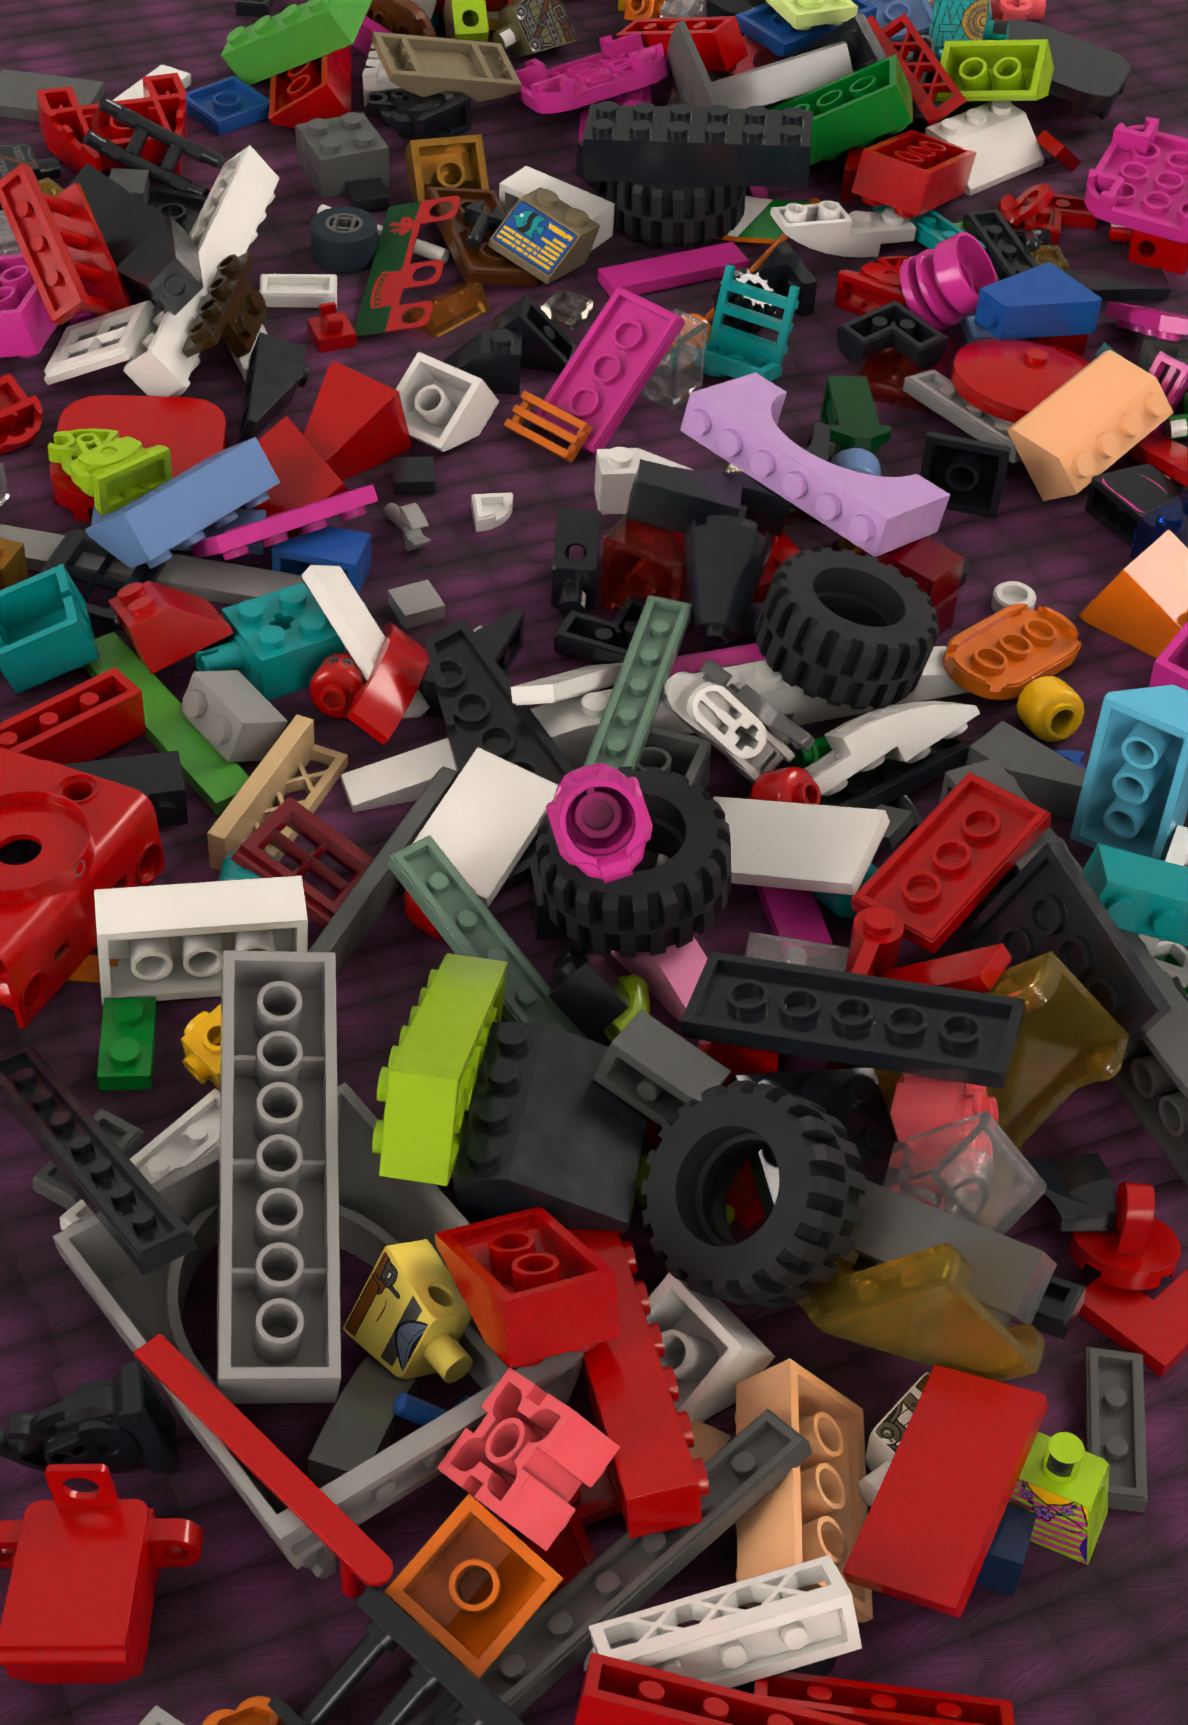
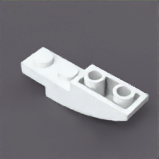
M824 200L817 204L801 205L790 203L786 206L771 207L770 215L784 234L796 242L813 250L842 257H878L881 244L914 241L917 229L909 218L897 215L894 212L895 208H886L883 211L874 212L853 211L847 214L839 202Z
M942 701L909 702L875 710L845 722L824 734L832 751L804 770L812 776V780L818 785L821 795L830 796L848 785L847 779L859 771L865 772L876 768L886 758L906 763H913L924 758L931 752V745L942 738H953L964 732L968 728L967 722L979 715L980 712L975 705Z

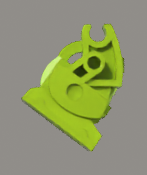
M90 428L59 431L53 435L54 444L49 443L47 446L49 461L60 463L62 469L71 476L72 481L85 494L94 497L95 508L102 516L124 507L172 479L171 456L168 447L156 445L144 449L142 442L132 437L119 438V431Z

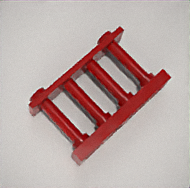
M22 163L0 179L1 206L52 323L63 325L82 310L95 313L96 317L133 306L79 183H73L56 197L43 193L32 167Z

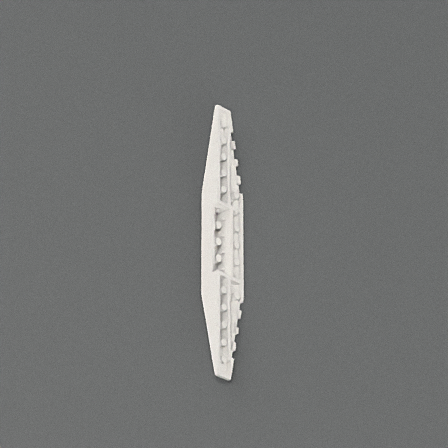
M947 646L933 647L914 691L909 693L908 697L893 705L927 701L969 692L957 685L948 676L943 667L942 660ZM766 660L723 668L733 676L726 686L732 683L741 689L745 684L748 685L798 726L879 710L873 709L872 706H868L864 710L851 709L850 705L841 704L838 707L827 704V700L817 696L813 699L803 694V689L798 686L791 687L784 682L782 674L779 671L773 672L767 665ZM702 672L693 673L694 675L699 676L701 679L704 676ZM613 689L590 692L559 702L546 703L531 709L573 769L584 766ZM661 699L652 726L683 734L695 733L671 712ZM445 738L341 774V783L353 813L416 801L439 769L444 766L456 770L449 740Z

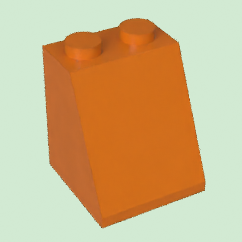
M1168 529L1124 568L1078 616L1084 622L1157 659L1188 621V548Z

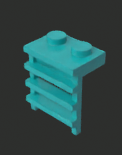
M728 264L724 270L709 341L693 349L690 363L703 367L702 371L715 377L727 375L739 378L756 372L771 382L782 375V360L788 350L786 344L789 333L792 332L794 325L792 319L794 311L798 308L799 301H797L800 287L790 286L788 297L733 280L736 266ZM730 291L785 309L782 320L729 303ZM727 314L778 331L777 342L723 325L724 315Z

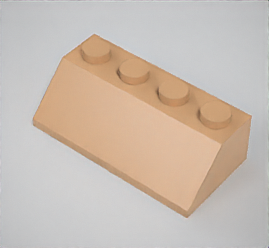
M1112 350L1104 351L1007 429V432L1042 500L1047 501L1078 494L1091 483L1092 477L1102 474L1174 412L1155 376Z
M789 1358L736 1383V1436L768 1408L807 1439L812 1454L797 1468H792L778 1485L735 1522L737 1529L736 1582L830 1555L852 1593L857 1622L864 1623L873 1619L872 1590L847 1582L843 1574V1569L868 1515V1504L858 1489V1482L866 1476L863 1409ZM825 1581L799 1588L798 1590L810 1591L827 1585Z

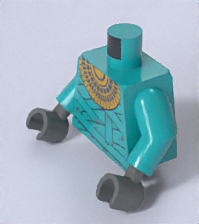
M935 0L929 35H921V37L940 62L945 41L1008 40L1010 23L1009 21L992 20L991 2L989 0ZM921 51L913 53L912 56L915 62H918Z

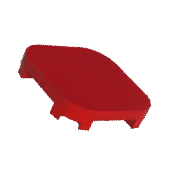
M89 396L77 400L66 407L59 418L57 432L90 428L119 431V438L132 437L142 442L144 449L156 445L166 446L170 449L172 478L211 455L228 448L224 412L211 402L190 397ZM50 462L49 470L54 505L60 504L73 511L74 520L90 522L92 509L94 508V497L85 494L72 481L71 476L62 469L60 463Z

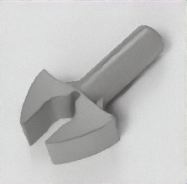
M416 502L400 507L395 503H389L385 506L383 510L384 516L403 531L406 551L429 545L431 540L424 536L420 529L429 525Z

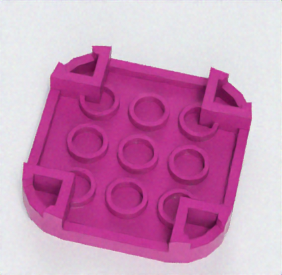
M633 32L630 35L613 40L612 35L601 37L599 41L602 52L549 69H545L544 63L536 58L524 62L525 68L515 70L522 84L520 91L517 92L518 100L537 113L553 114L577 109L657 83L669 74L663 45L659 43L645 48L641 33Z
M1146 117L1145 124L1126 127L1121 122L1114 128L1112 142L1095 170H1089L1084 198L1087 210L1095 217L1108 223L1169 240L1188 243V139L1158 131L1160 121L1158 118Z

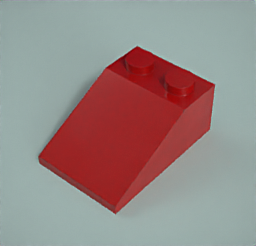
M541 1206L435 1233L436 1246L485 1343L509 1368L515 1366L532 1367L540 1364L544 1358L569 1351H589L595 1348L598 1343L620 1337L616 1272Z

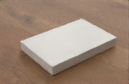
M477 747L413 843L431 835L463 878L475 890L485 906L489 907L535 837L541 819L547 814L546 805L552 802L558 785Z

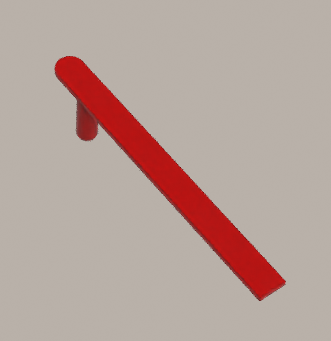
M161 1333L134 1351V1356L340 1559L341 1590L345 1596L357 1598L366 1590V1585L381 1586L391 1579L393 1563L390 1557Z

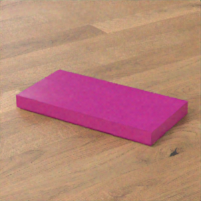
M617 286L544 398V401L586 422L593 428L581 449L595 457L597 449L605 448L685 325V321L681 316L620 286ZM539 409L535 412L539 417L575 436L579 431Z

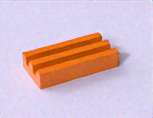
M524 390L520 396L523 399L520 406L517 404L514 406L512 412L515 415L512 420L507 418L504 426L530 442L573 463L593 428L586 422ZM534 406L579 431L575 436L530 412V409ZM524 419L571 443L568 449H565L522 426Z

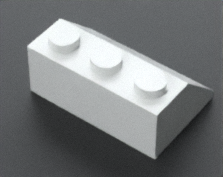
M991 101L954 117L944 119L939 123L926 127L925 130L926 135L977 152L965 190V194L968 196L1044 164V156L1037 143L1026 112L1012 105L1010 101Z

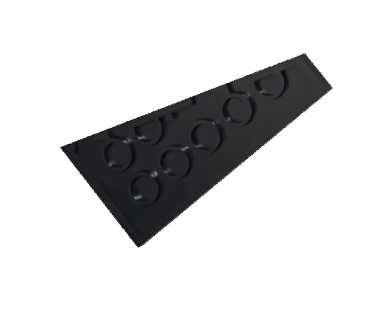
M465 619L425 639L426 653L458 775L477 747L557 785L567 773L574 771L571 764L528 705L512 703V683ZM536 833L497 895L529 878L530 863H538L536 852L538 833Z

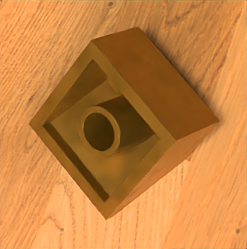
M482 134L409 141L404 155L409 189L414 202L425 201L426 188L429 186L489 190Z

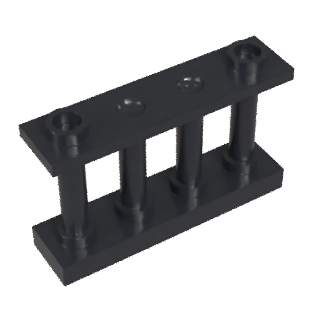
M369 1586L355 1602L371 1617L364 1626V1629L367 1631L366 1635L302 1710L278 1695H275L267 1704L283 1720L280 1725H323L386 1650L393 1653L401 1645L415 1659L408 1668L412 1675L369 1725H404L431 1692L437 1696L443 1687L461 1702L453 1711L457 1718L451 1725H528L378 1586Z

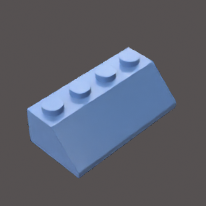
M253 437L211 455L89 526L85 531L91 539L129 568L147 563L151 569L172 558L173 555L169 549L179 543L184 549L205 538L203 529L213 524L214 528L218 529L238 518L235 510L245 505L246 509L249 510L268 500L270 497L266 491L281 482L256 437Z

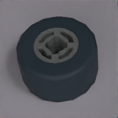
M334 207L325 209L315 215L311 221L312 258L319 266L336 272H354L363 270L373 264L378 247V228L376 219L370 213L354 207Z

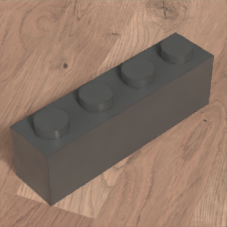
M865 1179L866 1192L858 1196V1206L865 1208L861 1226L854 1225L850 1239L855 1240V1244L848 1257L840 1255L839 1260L855 1265L858 1257L875 1263L876 1266L873 1272L891 1282L905 1286L908 1278L927 1285L924 1294L941 1303L956 1308L959 1299L978 1306L975 1315L998 1327L1008 1329L1011 1321L1030 1328L1057 1265L1044 1251Z

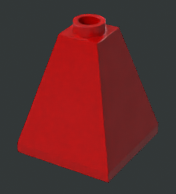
M333 361L327 369L303 435L341 481L391 460L392 457L408 452L412 448V443L399 391Z

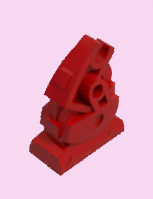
M889 256L877 258V263L870 262L862 266L859 273L847 269L841 270L838 273L834 306L860 316L893 301H897L910 310L900 283V267L903 261L910 257Z

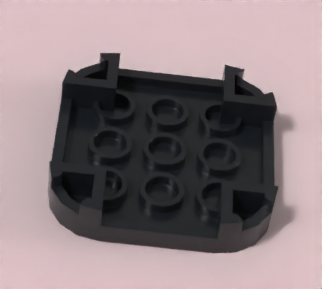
M1020 19L1009 21L1008 40L1048 39L1054 65L1049 94L1074 103L1069 116L1082 120L1084 113L1089 112L1097 115L1101 120L1108 117L1117 96L1122 94L1131 70V65L1126 59L1104 47L1036 22Z

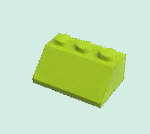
M1048 39L945 41L940 64L966 101H1037L1048 96L1054 71ZM951 92L938 93L935 101H946L953 94Z

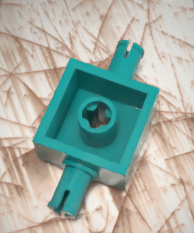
M302 582L221 609L222 617L230 625L233 634L223 638L224 644L195 652L194 658L198 671H224L238 668L242 675L270 701L309 687L312 676L325 658L336 652H344V644L313 594Z

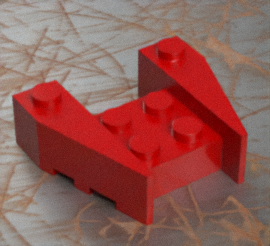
M178 73L143 77L144 98L115 101L138 113L140 116L187 139L186 90ZM72 86L36 90L39 128L45 144L76 176L87 163L101 173L105 170L111 171L112 168H127V166L110 160L95 149L84 144L83 139L85 134L91 130L126 150L135 129L114 120L113 117L99 110V103L80 106ZM148 136L140 157L154 164L162 163L169 146ZM183 153L174 171V174L176 173L182 176L184 162Z

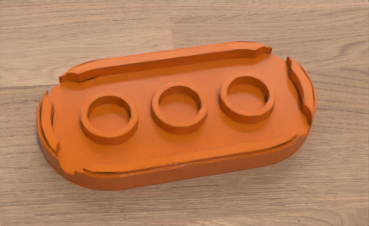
M1025 603L1009 605L952 637L943 655V667L948 676L957 685L975 695L995 700L1013 699L1018 697L1025 686L1034 679L1043 676H1054L1074 663L1081 648V641L1077 639L1079 632L1068 618L1051 608L1038 606L1037 611L1026 609L1028 604Z

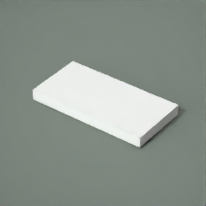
M713 797L723 809L725 821L729 824L731 883L855 895L890 823L885 810Z

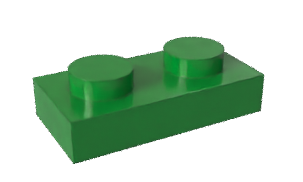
M156 997L104 998L97 1071L99 1090L152 1089L158 1013Z

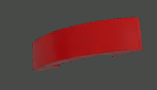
M388 622L383 628L382 633L385 636V640L369 679L356 693L347 714L348 719L382 745L390 739L407 711L422 681L428 663L426 649L392 622Z

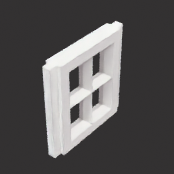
M151 300L68 326L44 370L46 374L44 380L47 385L133 359L154 316L152 311L154 305Z

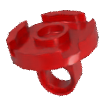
M1121 1182L1115 1198L1117 1210L1115 1231H1074L1070 1233L1068 1251L1074 1263L1082 1270L1086 1262L1092 1268L1101 1271L1099 1281L1109 1286L1127 1290H1152L1159 1287L1161 1278L1169 1275L1170 1279H1172L1176 1274L1180 1260L1181 1243L1172 1229L1154 1217L1155 1193L1151 1184Z

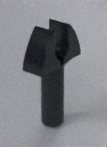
M484 200L471 203L465 208L463 221L473 224L466 238L468 246L472 248L479 247L487 230L495 232L505 219L504 213L498 205L494 213H488L487 215L482 211Z
M1034 227V230L1031 231L1022 230V228L1013 229L1020 241L1030 252L1037 251L1040 245H1050V229Z

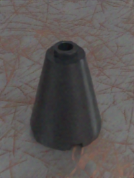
M713 515L707 516L706 524L695 527L696 520L690 522L684 531L683 543L690 602L692 604L694 633L709 646L723 647L739 637L772 552L773 542L772 535L768 531L766 536L757 532L758 524L751 520L736 516Z

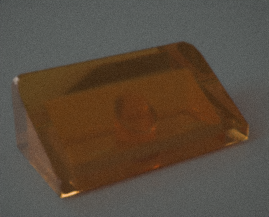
M472 282L455 285L427 300L433 303L430 320L424 326L417 328L432 337H441L488 311L489 303L481 283ZM415 307L405 312L403 317L406 322L414 323L425 315V310Z

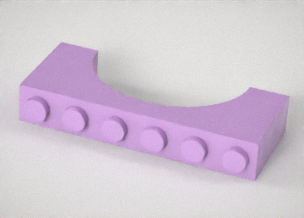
M756 372L690 393L680 431L873 557L938 531L950 497L949 493L918 474L903 477L864 474L837 466L804 450L790 440L777 426L787 392Z

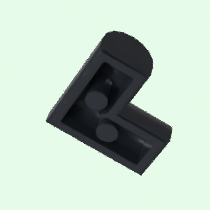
M897 301L890 302L837 326L836 334L840 352L852 363L859 362L891 347L923 370L930 369L939 362L945 353L948 341L947 336Z
M628 596L612 622L571 610L554 636L555 653L595 665L623 663L646 601Z

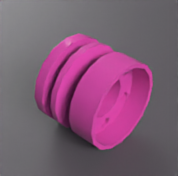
M967 232L958 233L938 243L934 250L927 249L920 252L919 255L904 260L900 267L902 292L910 311L940 332L949 328V326L960 323L964 316H975L980 288L998 281L995 269L985 249L974 236Z

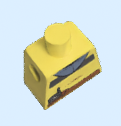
M428 1239L385 1246L343 1327L344 1331L392 1374L404 1380L438 1373L446 1383H453L462 1378L469 1371L473 1363L471 1356L458 1343L472 1315L451 1273Z

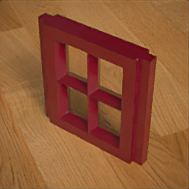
M289 797L241 844L231 860L243 869H248L261 878L303 876L307 871L337 892L330 900L302 879L307 916L325 928L371 865L374 858L300 803ZM288 826L316 848L309 854L280 832ZM270 843L298 863L299 866L292 872L263 851V849ZM325 853L351 872L353 876L346 881L318 859Z

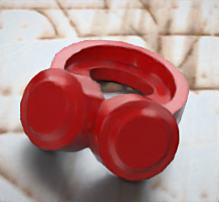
M1038 184L1026 190L1016 199L1011 194L1004 195L998 201L997 209L1010 227H1018L1021 222L1032 218L1042 211L1051 202L1054 193L1048 184ZM1038 195L1031 204L1023 207L1030 198Z

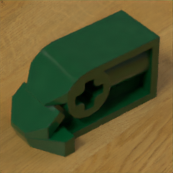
M827 376L819 419L821 423L830 425L829 441L835 443L833 457L842 450L850 448H861L871 452L873 455L879 452L880 445L890 441L892 430L890 425H880L867 377Z

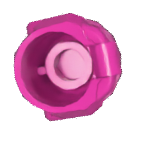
M603 763L583 766L567 773L556 788L552 802L546 805V811L560 855L570 865L577 866L588 877L602 879L604 884L633 875V869L643 859L645 845L651 839L653 827L636 777H627L618 769Z

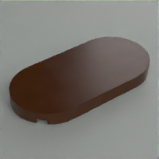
M372 0L366 13L368 18L392 33L437 37L434 27L425 12L410 0Z

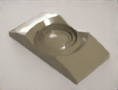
M372 32L371 41L389 80L400 88L423 98L441 92L447 94L464 93L473 100L481 102L502 98L520 91L522 84L501 43Z

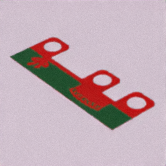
M459 196L390 206L388 208L354 328L356 337L421 327L429 322L433 309L431 301L399 305L403 289L432 285L439 281L444 266L442 260L437 259L412 264L410 262L420 224L453 218L458 211ZM441 202H450L452 204V209L447 214L439 217L430 215L431 208ZM424 266L435 267V274L428 280L415 281L413 279L414 272ZM420 307L425 310V315L417 322L404 323L401 320L402 315L409 309Z

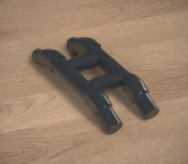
M106 96L102 98L98 109L121 124L135 129L126 150L91 130L85 134L84 144L95 149L110 160L131 169L149 170V178L169 187V189L208 197L210 193L208 188L176 173L174 174V171L182 153L193 160L221 169L225 162L224 155L192 140H188L140 116L138 113ZM148 136L169 146L160 166L140 157Z

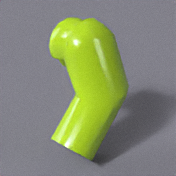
M636 974L623 975L618 978L630 995L629 1008L603 1030L611 1041L620 1034L640 1010L650 1015L649 986L643 978Z

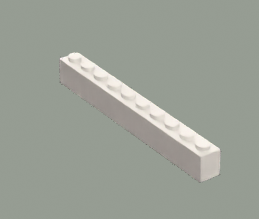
M250 145L224 163L189 234L198 246L203 288L175 316L154 306L152 310L154 316L133 359L128 360L123 369L147 396L179 397L189 387L190 381L188 378L190 373L200 363V358L198 357L200 352L187 358L182 349L188 338L187 332L193 326L198 315L197 310L203 304L208 293L207 288L213 282L217 273V265L229 255L235 254L238 257L247 252L249 245L258 236L256 232L258 225L267 216L265 213L266 207L276 196L273 192L280 178Z

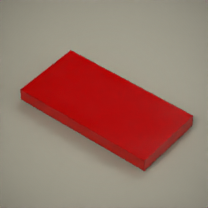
M968 772L851 898L852 910L860 912L869 907H884L894 911L901 917L904 923L903 938L934 954L1051 825V813Z
M935 1364L843 1569L847 1582L961 1618L1049 1404L1046 1395Z

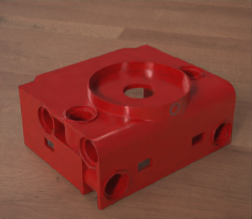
M0 747V849L12 841L23 839L35 841L42 847L39 855L28 863L8 865L0 862V1007L4 1006L14 1010L18 1027L25 1029L98 946L94 890L111 889L114 886L119 888L150 886L166 868L155 808L149 798L141 791L52 761L39 760ZM65 942L66 948L55 960L54 953Z

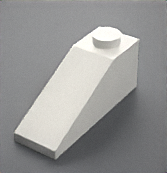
M614 447L611 449H597L594 491L598 511H601V515L626 514L629 495L640 459L671 467L693 469L640 448Z

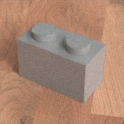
M238 670L193 671L179 710L228 763L262 761L282 735L288 722Z

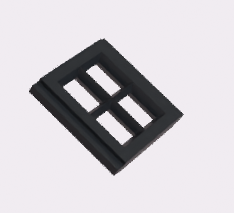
M77 529L76 531H68L40 573L63 564L72 580L88 584L81 594L86 602L96 587L118 593L120 589L132 583L140 582L143 584L147 581L155 583L166 566V561L151 569L147 563L136 566L126 582L105 577L104 574L112 562L120 560L91 539L86 531ZM83 552L105 557L96 573L73 567ZM86 603L92 626L112 632L116 630L122 631L111 606L105 609Z

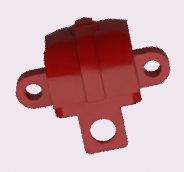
M104 1464L48 1465L45 1470V1478L54 1500H38L33 1502L26 1508L23 1520L0 1521V1568L12 1569L0 1625V1666H5L9 1678L36 1684H116L142 1675L148 1650L156 1583L160 1579L161 1567H188L196 1564L201 1558L204 1531L198 1524L190 1520L156 1518L154 1509L148 1508L146 1503L140 1499H119L109 1468ZM72 1478H83L96 1483L99 1489L93 1492H78L68 1488L64 1482Z

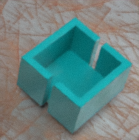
M63 564L0 590V670L16 694L39 686L48 680L81 668L100 658L85 600Z

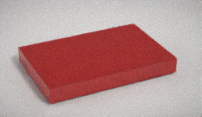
M285 416L258 439L262 450L281 482L266 491L270 497L268 500L254 507L257 510H266L267 517L291 509H299L306 504L350 491L288 416ZM299 527L287 531L289 539L299 536L303 531Z

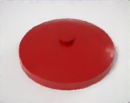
M996 337L971 342L957 352L951 371V381L959 395L971 405L994 417L1016 423L1091 362L1072 351L1042 341L1025 338L1002 340Z

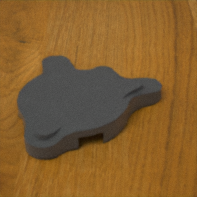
M709 659L702 665L700 670L704 675L702 679L705 682H712L725 687L763 723L767 731L781 740L788 748L792 746L797 750L802 748L808 752L815 743V739L808 732L783 715L748 685L745 684L741 689L732 683L726 686L733 676L717 663Z

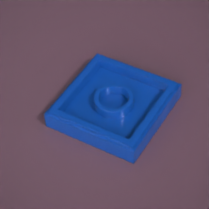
M235 75L186 92L187 114L218 136L269 118L270 100Z

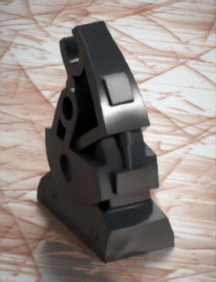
M402 88L369 92L367 114L369 116L381 117L382 120L390 123L392 129L398 131L399 137L406 140L455 137L471 130V97L461 95L447 100L445 99V94L437 93L423 98Z
M139 1360L129 1362L121 1367L113 1382L91 1381L77 1385L76 1393L65 1395L62 1401L44 1408L37 1414L9 1413L6 1417V1430L0 1429V1456L43 1472L51 1464H104L108 1466L110 1474L130 1471L139 1461L154 1473L172 1474L179 1472L176 1420Z

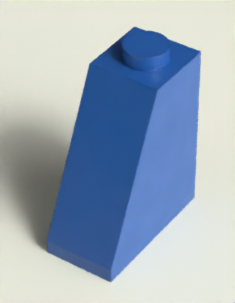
M1047 262L980 288L974 321L999 340L1091 334L1096 330L1102 298L1051 262Z

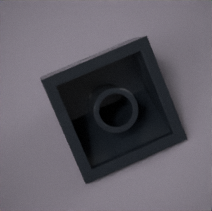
M928 431L920 476L950 494L946 509L996 519L1004 491L1011 447Z

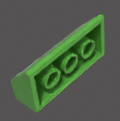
M309 0L299 6L292 4L285 8L282 13L270 17L266 15L251 26L235 28L227 36L228 42L221 56L239 79L249 86L352 45L372 0Z

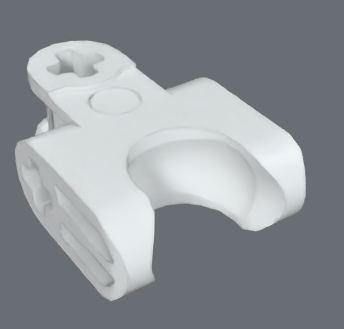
M685 671L674 674L665 683L662 691L664 705L700 738L712 740V745L729 760L728 763L753 785L756 778L762 773L775 770L782 760L790 763L795 757V754L781 740L767 731L763 723L725 687L712 682H704L699 676Z

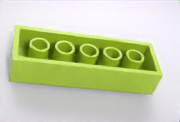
M446 953L439 969H431L427 988L422 987L418 1006L412 1007L408 1026L403 1025L401 1029L399 1045L392 1046L388 1067L383 1066L380 1071L377 1101L386 1102L383 1120L378 1119L376 1122L372 1140V1153L381 1155L379 1176L442 1186L448 1185L458 1157L492 1022H502L508 962Z

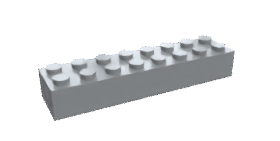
M224 950L221 979L216 1388L232 1404L336 1403L341 1381L336 953Z

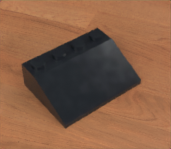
M492 1022L452 1176L458 1210L470 1224L541 1206L566 1229L629 1231L649 1117L592 1079L609 1048L608 1046L546 1023Z

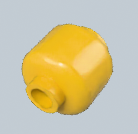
M1043 676L1034 679L1025 686L1017 702V712L1020 720L1037 738L1045 742H1059L1070 737L1081 725L1085 713L1083 701L1065 681L1055 676Z

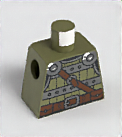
M561 0L511 1L498 13L503 28L495 31L492 35L493 42L501 43L504 50L512 47L516 57L534 54L577 40Z

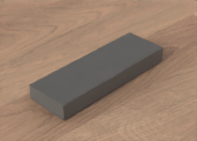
M1086 1347L1083 1355L1085 1451L1104 1458L1109 1464L1108 1508L1144 1513L1148 1496L1143 1354Z

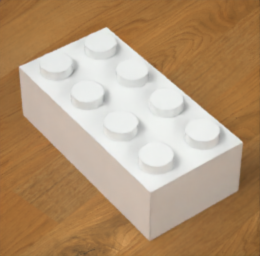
M302 876L94 890L102 1005H104V998L156 997L157 1001L221 996L224 950L308 952V918ZM119 959L118 966L110 967L109 960Z

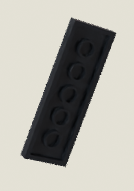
M711 951L681 1019L682 1037L1004 1089L1025 1019L1026 1000Z

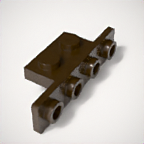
M250 251L238 257L235 254L229 255L217 265V273L213 282L207 288L208 293L203 304L197 310L196 320L187 332L188 338L182 349L187 358L217 345L220 337L223 338L237 358L251 352L268 307L262 294L255 290L246 278L255 259Z

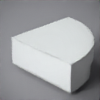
M513 493L471 495V509L475 532L494 529L508 520L513 509Z

